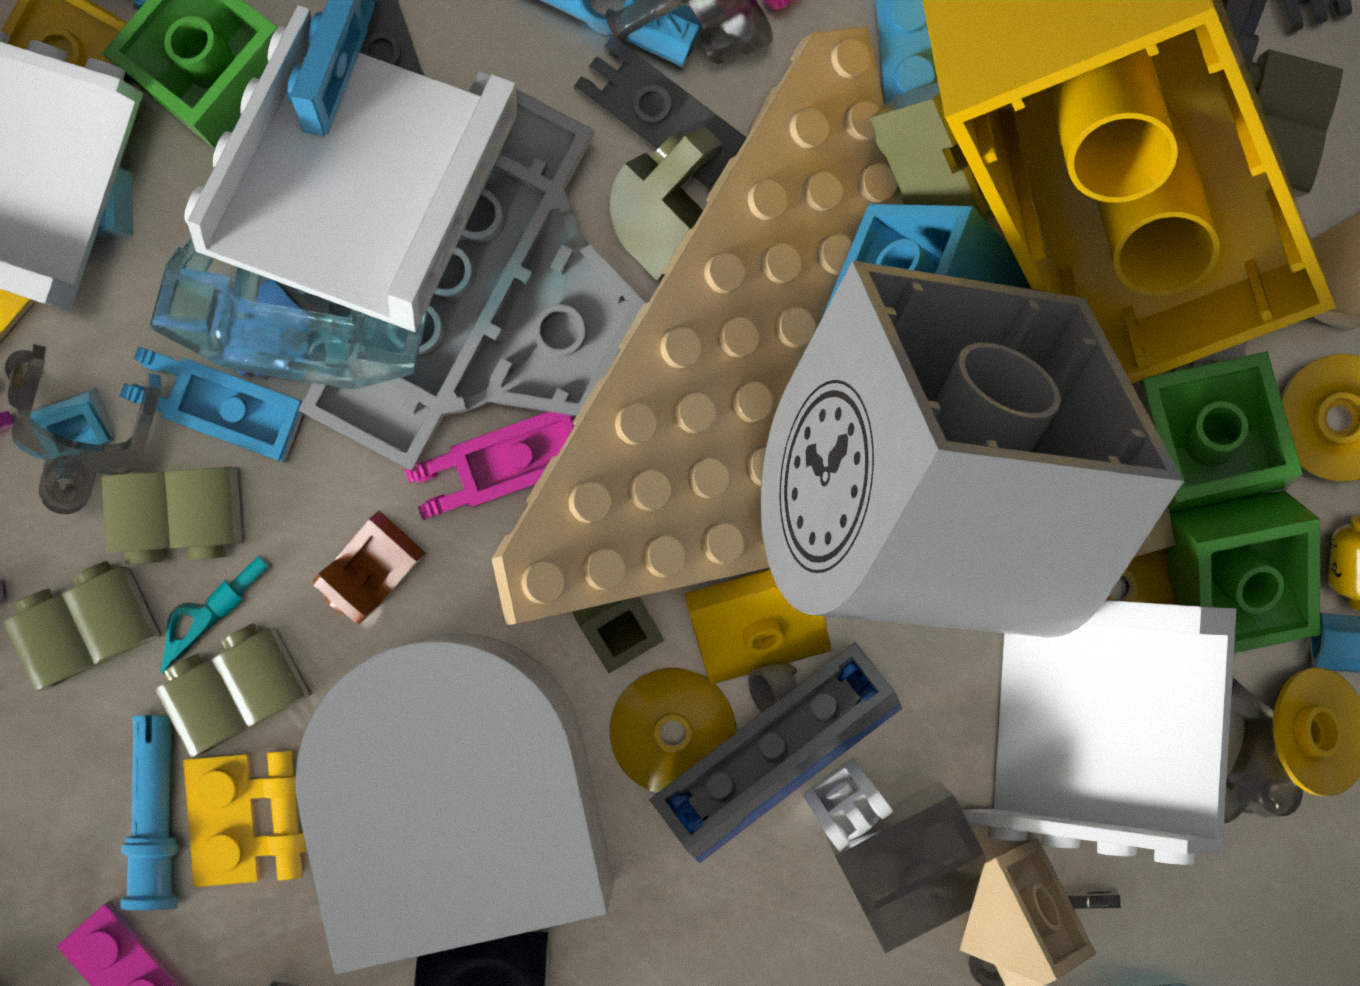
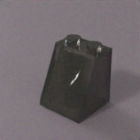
M940 781L891 805L892 814L885 819L879 818L878 822L862 836L849 839L850 844L840 852L830 838H827L885 953L971 910L984 863L987 862L986 856L956 797Z

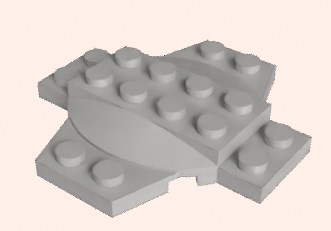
M480 70L468 92L481 96L491 75ZM517 89V117L416 332L296 289L317 310L321 329L319 330L320 336L328 352L298 411L415 472L444 416L448 417L451 414L463 413L479 408L487 403H497L576 417L598 379L604 378L620 351L618 348L620 342L642 305L646 303L579 234L574 210L565 191L595 134L594 130Z

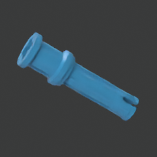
M132 715L131 836L125 837V843L121 845V854L128 857L127 895L121 898L120 909L178 908V897L172 895V856L179 853V843H176V837L170 836L172 721L169 715Z

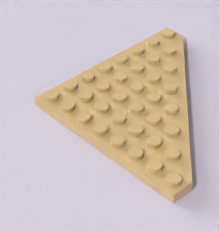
M868 26L813 32L799 42L790 57L792 63L780 83L771 89L748 129L751 131L736 156L730 158L706 198L708 204L694 227L685 233L662 272L665 276L650 301L642 305L618 346L620 351L604 378L598 379L572 424L575 427L558 455L552 456L525 501L528 505L511 534L505 535L491 558L506 626L769 568L761 524V481L767 441L777 407L788 382L823 317L868 204L903 205L900 197V188L886 156L877 145L875 130L870 120V117L883 108L885 103Z

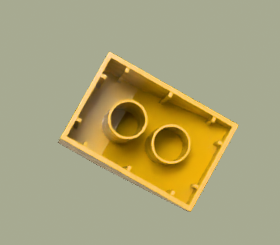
M922 0L945 118L1031 289L1085 298L1131 384L1336 308L1314 243L1222 0Z

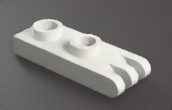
M854 758L850 759L802 795L839 852L850 844L849 839L862 836L878 822L879 818L885 819L893 813L891 807Z

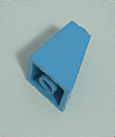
M868 204L824 314L852 261L1031 289L1011 247L973 206Z

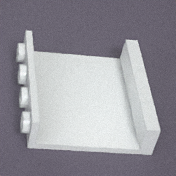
M298 5L287 27L280 25L274 32L268 49V64L260 79L252 78L248 83L241 100L240 112L242 115L233 132L226 131L220 137L213 155L214 169L205 187L198 185L189 197L185 209V222L188 223L195 250L201 254L416 332L517 117L516 82L491 74L482 95L479 96L359 53L329 134L320 136L305 133L301 129L294 106L289 103L287 97L290 74L296 65L302 66L309 49L308 35L312 21L310 9Z
M0 30V289L71 312L143 92L123 81L126 71L122 68L94 58L87 59L85 68L65 62L67 52L35 40H30L27 50L8 44L10 35Z
M1105 600L1088 622L1067 635L1046 638L1004 634L994 808L964 810L963 823L989 826L988 837L1000 840L1024 841L1027 840V832L1042 834V845L1049 847L1081 848L1082 839L1097 841V853L1105 855L1137 856L1138 847L1154 849V861L1168 864L1193 865L1195 864L1196 853L1222 851L1236 609Z

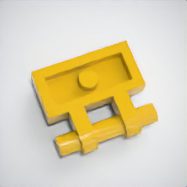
M292 750L267 752L269 773L267 777L253 778L251 753L193 757L183 760L194 887L258 882L261 879L259 856L272 855L276 858L277 880H292L303 877L301 853L306 852L307 847L304 833L299 831L296 774H294ZM256 798H271L273 833H257Z

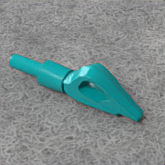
M258 555L232 582L225 579L206 599L204 604L182 603L171 611L167 621L166 641L160 668L163 675H165L164 671L170 668L175 660H179L221 618H225L245 600L242 593L270 567L269 563L262 556ZM184 615L192 617L193 624L186 636L174 640L175 628L180 617Z

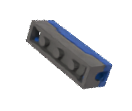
M854 642L649 800L686 851L701 863L900 711L902 706L894 689L860 646Z

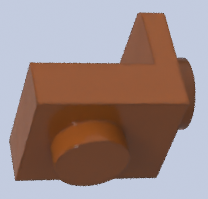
M379 510L366 521L337 558L319 572L313 580V585L325 595L327 602L333 609L343 615H347L353 622L361 624L385 603L425 556L426 552Z

